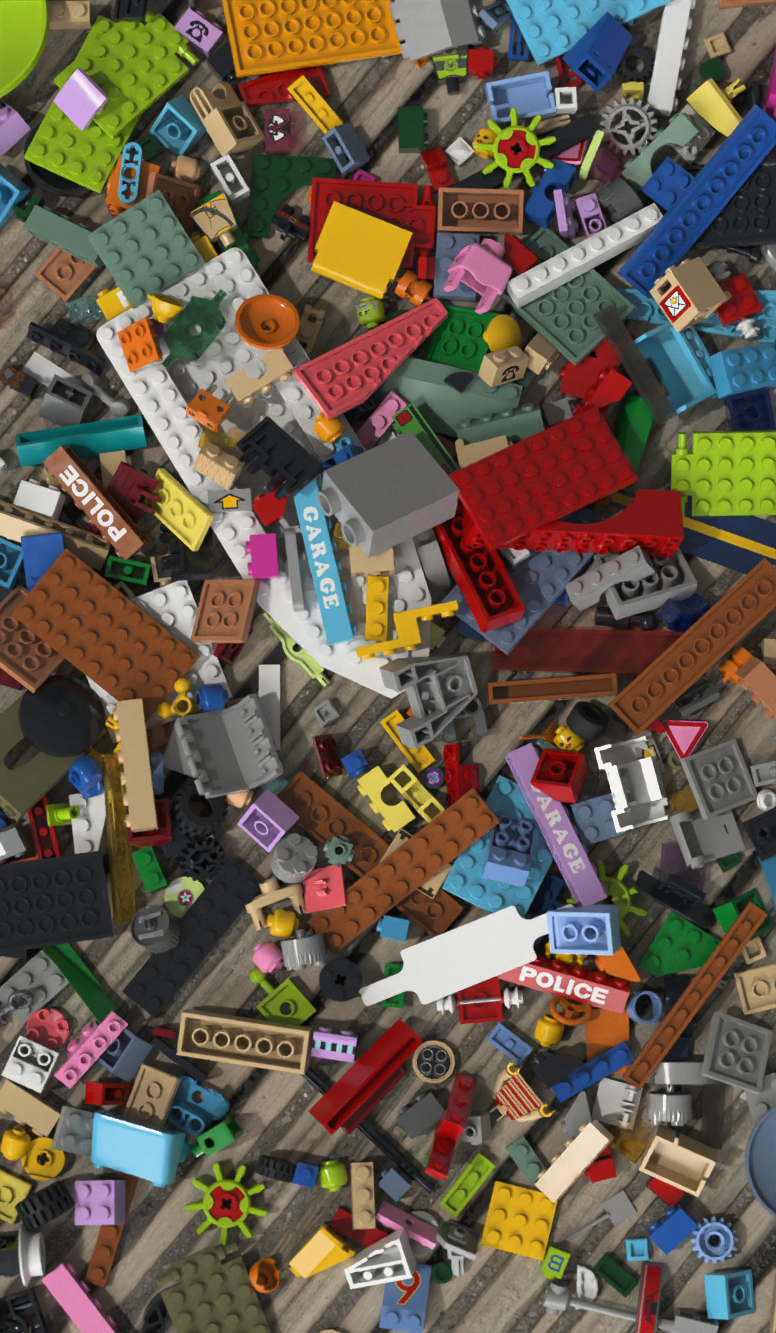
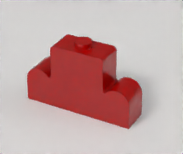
M604 339L595 348L596 358L586 356L577 366H574L568 360L567 366H562L559 378L563 379L560 387L561 394L584 400L586 397L585 392L591 385H595L598 380L597 376L602 368H607L610 365L619 371L626 344ZM610 404L599 409L604 419H606Z

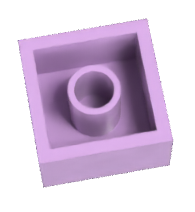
M267 789L252 804L237 825L269 853L300 817Z
M126 1180L75 1181V1225L126 1224Z

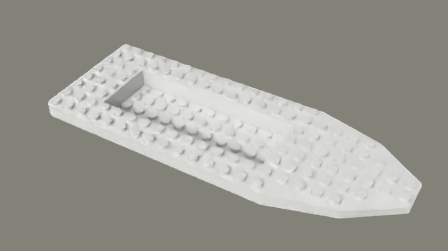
M231 248L157 293L174 298L184 306L178 314L170 318L169 323H163L164 335L159 339L160 343L156 345H160L161 351L164 354L162 361H153L130 373L117 332L144 317H147V319L153 317L154 312L151 309V299L146 300L134 309L130 308L98 328L96 337L188 490L208 510L207 491L226 490V488H222L215 481L204 477V474L193 470L198 453L207 441L239 460L244 453L238 449L236 443L268 416L321 464L337 453V447L334 443H323L313 430V426L316 423L315 417L322 412L293 373H291L293 376L285 382L280 380L273 384L274 388L269 392L257 394L255 396L256 399L247 405L244 403L239 405L235 399L230 405L229 415L219 426L218 432L210 430L186 415V404L194 399L201 388L206 391L211 383L216 384L217 389L212 395L224 402L227 396L232 394L225 382L227 378L244 369L250 378L259 379L265 375L267 370L262 357L273 350L259 349L247 344L239 336L235 327L236 312L245 300L256 295L269 294L241 249ZM296 337L289 344L281 347L294 369L310 361ZM344 414L338 415L345 425L343 432L355 439V446L363 447ZM247 465L242 468L238 479L230 490L251 488L253 504V499L264 493L267 495L270 493L266 489V484L271 478L262 469L253 475L248 473ZM319 474L318 476H320L321 484H323L322 477ZM289 495L285 517L267 529L253 508L251 511L213 513L215 516L210 526L243 579H253L252 575H248V562H251V554H247L246 541H250L249 535L276 533L279 579L258 580L260 587L256 601L321 667L390 699L406 691L404 689L401 692H396L386 688L379 668L398 658L429 657L431 620L421 622V619H416L421 639V645L417 646V650L405 652V648L396 650L397 654L384 656L383 653L375 654L374 659L364 661L362 657H357V647L381 642L365 641L367 577L351 578L349 547L353 546L349 545L345 540L341 530V523L334 514L327 516L324 513L325 518H330L332 530L328 531L330 539L334 538L337 551H333L335 560H340L342 572H338L340 581L344 580L347 593H343L345 602L349 601L352 611L351 614H348L349 622H354L357 634L353 635V641L328 646L294 497ZM294 527L305 611L298 612L293 610L284 529ZM412 537L393 546L394 575H385L389 577L387 641L398 639L393 613L431 606V596Z

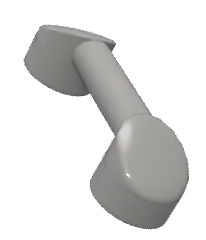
M89 371L83 374L81 386L92 391L106 403L113 415L123 417L130 413L131 405L126 399L115 401L98 386L99 377L95 372Z

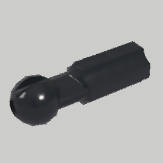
M596 606L595 625L622 629L636 627L646 633L653 632L658 627L659 620L654 613L644 612L641 615L635 614L616 620L610 608Z

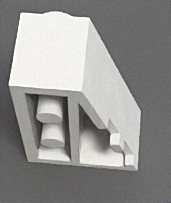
M113 790L103 791L102 794L91 798H83L81 793L69 795L70 806L76 805L80 810L79 817L71 819L75 855L101 851L114 793Z
M405 1228L397 1230L349 1258L344 1271L350 1289L412 1278L417 1264Z

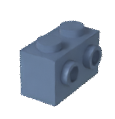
M351 123L334 126L322 137L342 174L358 170V168H361L371 159Z

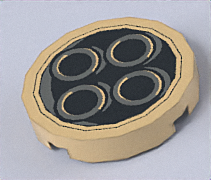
M429 1040L422 1043L415 1050L412 1058L413 1069L416 1075L428 1083H440L446 1080L452 1074L455 1066V1058L451 1048L438 1040Z

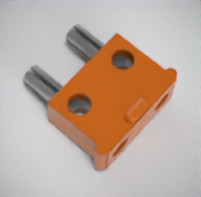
M211 383L206 391L201 388L194 399L186 404V415L210 430L218 432L219 426L229 415L230 405L235 400V396L229 394L224 402L212 395L217 389V385Z

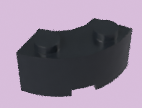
M690 976L664 977V1018L689 985ZM696 1015L679 1038L692 1037L693 1028L697 1026Z
M160 1292L152 1298L143 1313L141 1333H164L170 1316Z

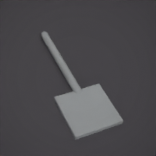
M624 1190L601 1203L607 1212L606 1214L568 1236L567 1240H572L608 1217L616 1226L637 1213Z

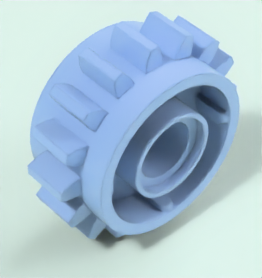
M714 1215L711 1216V1220L703 1217V1223H698V1228L692 1232L694 1237L690 1238V1242L695 1243L691 1247L692 1250H698L696 1256L698 1258L704 1256L705 1263L710 1259L713 1264H716L717 1260H721L724 1263L726 1256L731 1258V1250L737 1249L733 1244L738 1242V1239L733 1237L736 1230L729 1229L731 1223L727 1222L724 1224L723 1217H720L717 1221ZM713 1234L719 1236V1242L716 1245L708 1243L709 1237Z

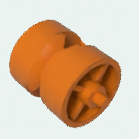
M407 270L403 277L395 278L398 285L394 293L403 299L409 298V303L418 307L424 304L425 301L433 299L430 297V292L434 285L424 279L419 280L418 275L410 270Z
M738 645L731 653L732 658H726L718 666V669L724 674L722 680L724 682L729 680L738 686L739 678L734 673L753 656L754 650L747 651Z

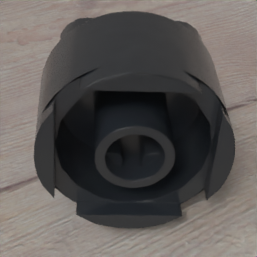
M335 958L322 968L319 976L320 988L324 995L333 1001H348L354 998L361 989V970L355 962L349 959ZM337 974L346 976L345 985L342 986L341 983L336 984Z

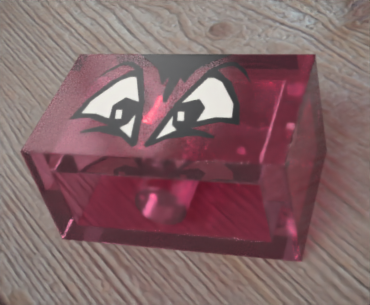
M289 108L264 109L266 154L291 155V149L295 148V136H291V128H295L294 115H290Z

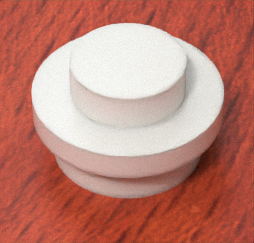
M761 790L756 799L758 807L763 811L774 808L776 806V795L771 790Z

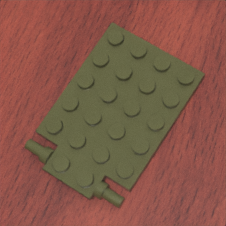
M235 1242L223 1248L221 1246L214 1248L213 1245L174 1262V1268L169 1269L168 1273L155 1278L158 1286L170 1281L175 1282L179 1280V1283L160 1291L176 1333H271L241 1256L238 1255L220 1263L221 1260L225 1259L226 1255L238 1250Z

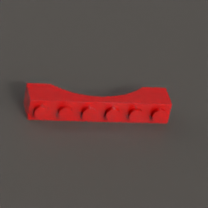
M610 365L607 368H602L597 376L598 380L595 385H591L585 392L586 397L583 402L578 403L573 409L572 417L595 406L600 409L610 403L621 400L633 382Z

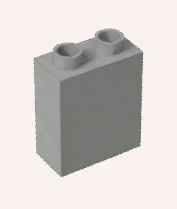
M410 430L325 470L322 491L318 492L317 500L321 510L327 516L334 514L340 521L341 530L347 543L353 547L359 545L368 558L455 517L460 489Z

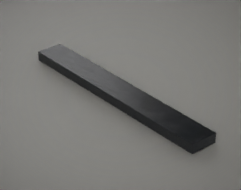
M589 112L540 138L544 139L548 136H555L556 141L551 145L541 146L539 156L548 160L595 135L596 130H599L591 113ZM522 149L514 152V155H517L519 152H522ZM499 166L491 173L484 175L482 170L448 188L493 189L503 184L506 171ZM514 173L513 176H512V178H514V177H516V176H518V175H520V174H522V173Z

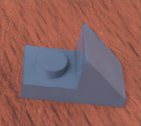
M498 0L490 4L478 14L481 17L480 22L493 35L513 17L505 0Z

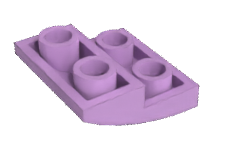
M78 68L62 87L54 103L83 131L89 127L95 114L102 111L109 97L81 68Z
M562 189L553 190L559 233L566 239H574L575 232H578L577 219L573 220L572 212L575 211L574 199H570L569 193L562 194Z

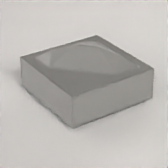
M327 698L311 710L322 728L327 727L341 717L330 698Z

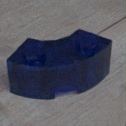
M695 592L689 598L681 601L668 599L655 615L666 628L684 633L712 607V604Z

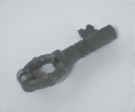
M27 989L12 992L8 998V1003L0 1008V1026L3 1028L4 1024H9L8 1020L3 1018L7 1013L12 1010L28 1008L33 1002L34 994ZM21 995L27 1001L24 1004H18L14 998Z

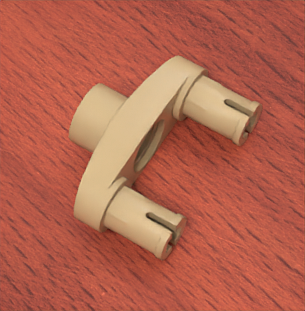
M277 877L262 881L263 884L259 883L262 894L245 904L247 913H250L256 931L261 930L259 921H261L263 929L268 927L266 926V918L262 910L263 906L287 897L291 899L296 916L302 914L299 906H301L303 913H306L305 900L302 894L304 891L301 884L280 886Z

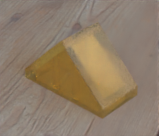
M619 1127L614 1135L615 1138L609 1143V1146L636 1164L647 1145L625 1129Z

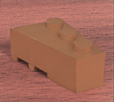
M752 656L734 674L739 678L738 684L745 691H750L752 701L764 708L762 710L763 714L769 720H776V676L761 660Z

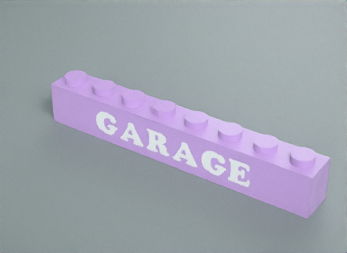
M529 743L509 752L505 759L577 907L596 905L607 898V889L597 878V869L593 863H590L587 857L588 851L583 843L581 844L577 837L579 833L576 826L570 823L568 818L569 812L566 806L562 805L560 801H555L530 783L540 759L538 749L533 747L532 743Z

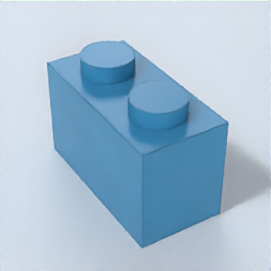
M384 915L383 919L379 918L377 931L380 932V937L405 942L410 920Z

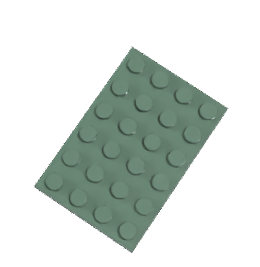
M543 227L523 244L524 247L532 249L537 254L538 265L570 248L549 228L545 229ZM593 268L518 309L507 293V285L503 294L499 295L501 299L574 366H577L636 308Z

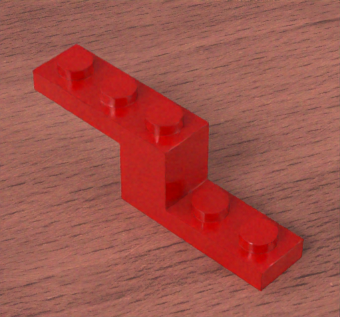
M460 1072L456 1074L447 1108L437 1123L424 1173L443 1181L446 1179L456 1142L466 1127L478 1080Z

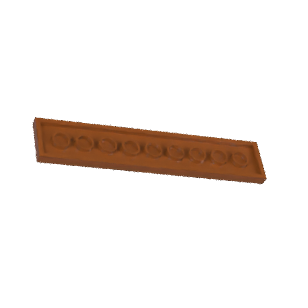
M764 558L608 704L637 736L776 607V569Z
M302 771L295 775L278 796L285 805L300 817L296 823L323 846H325L328 839L332 840L333 836L338 838L339 834L351 839L350 844L354 845L352 849L355 850V854L351 863L347 861L345 865L360 877L375 867L389 848V845ZM340 846L336 847L335 853L341 855L343 848ZM439 888L433 899L416 889L395 906L432 938L443 934L464 909L441 888Z
M473 787L345 890L347 905L319 911L307 922L317 934L323 933L324 943L333 954H336L496 826L501 820Z

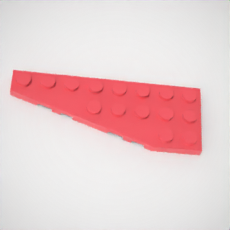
M436 297L295 368L293 374L327 420H330L365 402L448 317V311Z

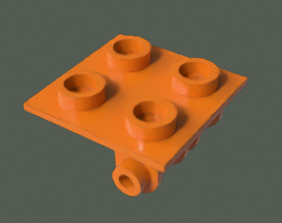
M147 317L117 332L130 373L153 361L159 362L163 360L162 356L164 354L161 351L160 345L156 346L160 342L159 340H154L158 337L155 334L154 324Z

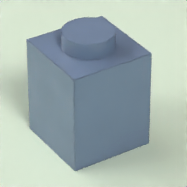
M391 1167L389 1170L385 1168L377 1176L380 1179L377 1185L396 1202L411 1187V1183L394 1167Z

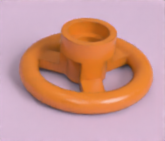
M561 996L554 997L550 1003L552 1016L565 1025L577 1026L584 1024L591 1018L593 1013L592 1005L585 1003L575 1005L569 1003L566 1000L567 998ZM558 1003L563 1006L562 1015L556 1009ZM586 1011V1014L579 1018V1012Z

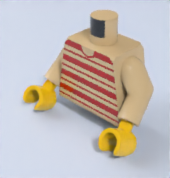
M512 1059L508 1066L497 1076L493 1088L495 1093L493 1097L499 1104L489 1111L492 1117L499 1121L507 1114L512 1121L516 1120L521 1123L535 1121L544 1116H551L556 1112V1110L549 1111L547 1108L552 1102L547 1101L543 1105L542 1101L519 1074L522 1065L518 1068L514 1067L513 1063L516 1059Z

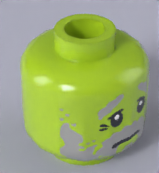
M376 297L361 299V303L356 307L359 323L367 326V329H374L380 326L379 323L385 321L383 302L377 300Z

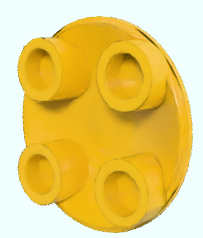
M497 315L490 321L487 330L483 334V339L488 343L492 352L516 345L519 347L521 341L520 328L512 317Z

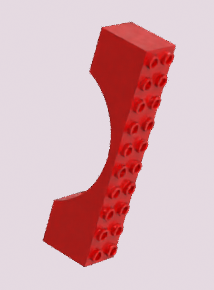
M638 489L627 508L610 519L591 524H573L555 520L496 549L513 548L514 550L534 549L538 552L555 550L559 553L576 551L580 554L596 552L600 555L608 553L622 555L639 545L648 555L667 558L674 555L684 538L680 491ZM462 503L464 546H471L472 548L487 547Z

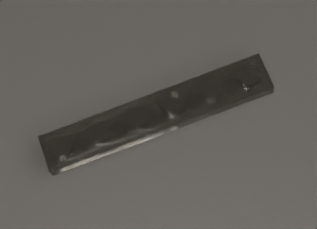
M611 304L595 313L593 318L657 425L659 426L676 416L675 409L613 305Z

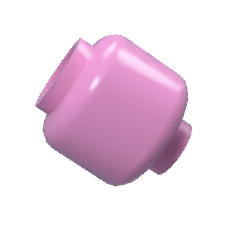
M261 942L254 948L255 953L252 960L263 973L274 974L284 965L283 954L275 943Z

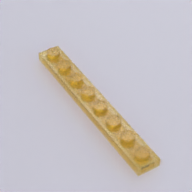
M118 752L101 755L114 925H123L132 922L136 914L132 851L131 845L128 843V830L125 818L126 806H124L123 793H127L126 784L122 785L120 772L124 771L123 763H119Z

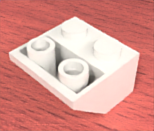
M20 1035L2 1076L42 1093L52 1075L59 1053Z

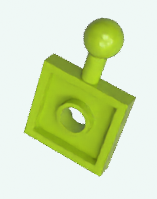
M258 967L251 970L249 975L251 982L257 985L260 984L268 993V996L256 1006L268 1021L300 1026L317 1011L289 978L275 989L266 979V973H263ZM284 1002L290 1003L293 1008L292 1012L288 1015L280 1011V1006Z

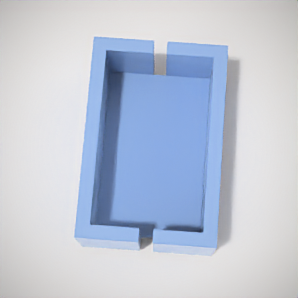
M548 71L486 83L485 91L491 120L495 121L501 129L511 126L509 117L511 108H516L518 125H523L524 122L531 123L532 119L538 114L542 117L541 121L556 117L557 110L553 93H551L552 87Z

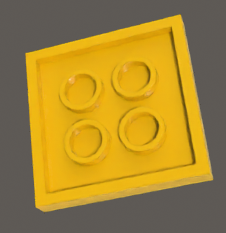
M495 1180L480 1245L543 1260L557 1201L553 1203L541 1191Z

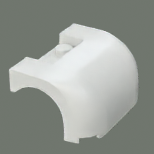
M647 736L594 748L599 769L606 770L616 810L611 811L616 832L670 818L669 814L666 815L665 806H668L669 803L654 750L648 749L646 741L649 739ZM634 747L648 750L652 757L639 760Z

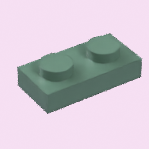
M522 1135L505 1148L531 1184L539 1179L537 1176L545 1167Z

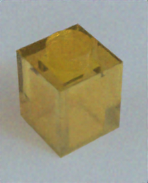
M691 787L669 795L670 800H668V804L672 812L676 811L678 814L698 807Z

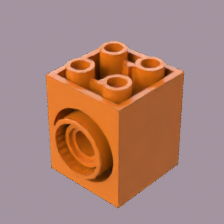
M120 154L117 165L111 171L107 185L105 204L111 216L116 217L146 197L150 172L163 175L161 166L142 161L138 199L133 205H125L118 196L122 155ZM131 158L130 163L138 165V163H134V158ZM129 168L125 171L124 176L127 179H133L137 172L135 169ZM127 184V193H123L127 200L130 196H134L130 191V184Z

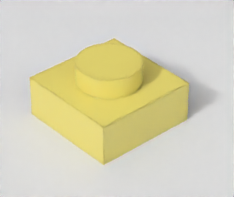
M631 81L622 83L621 100L625 96L626 101L629 102L631 96H634V101H638L640 98L643 101V82Z

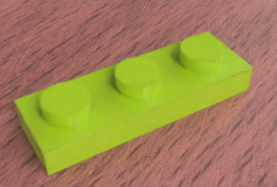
M478 1152L439 1202V1205L454 1217H457L496 1165Z

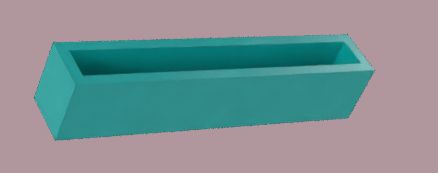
M142 414L16 434V448L21 467L43 464L54 451L66 444L73 449L79 458L98 456L99 453L137 450L147 447Z

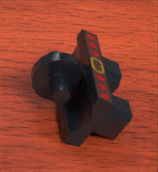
M288 204L282 209L277 208L272 223L277 226L276 230L282 233L280 239L284 241L287 237H290L293 240L298 238L305 242L310 230V217L302 215L299 220L294 218L295 209Z

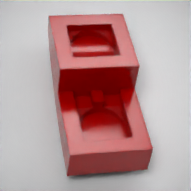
M419 257L418 278L434 279L436 257Z

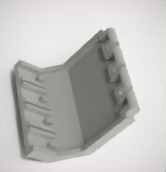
M395 0V2L389 4L393 21L400 20V23L394 25L398 41H406V43L400 45L403 60L410 59L414 62L456 46L467 44L480 46L486 44V30L481 25L480 16L478 15L480 8L475 3V0Z
M249 694L239 703L223 710L182 716L178 722L174 723L179 738L185 737L180 742L186 758L192 757V759L187 761L193 778L199 777V779L194 781L199 796L205 795L206 799L246 792L271 782L284 773L282 763L275 749V743L268 729V723L265 721L261 704L256 694Z

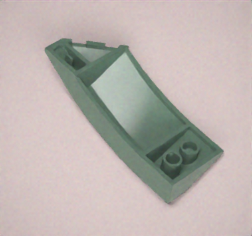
M408 357L381 384L374 394L381 404L387 395L394 390L407 403H414L434 433L458 439L456 424H459V421L468 418L472 420L479 419L481 415L492 413V415L499 414L507 408L517 409L523 386L508 382L491 388L478 376L479 373ZM456 372H466L474 376V379L462 394H459L444 383V379Z

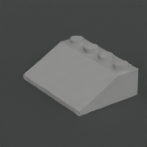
M679 547L673 556L667 558L649 555L655 569L653 574L638 582L624 581L614 584L604 591L607 603L616 620L694 598L698 583ZM617 553L594 555L596 567L620 555Z

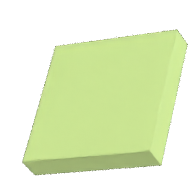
M596 130L582 163L578 177L583 181H586L600 149L605 133L603 131Z

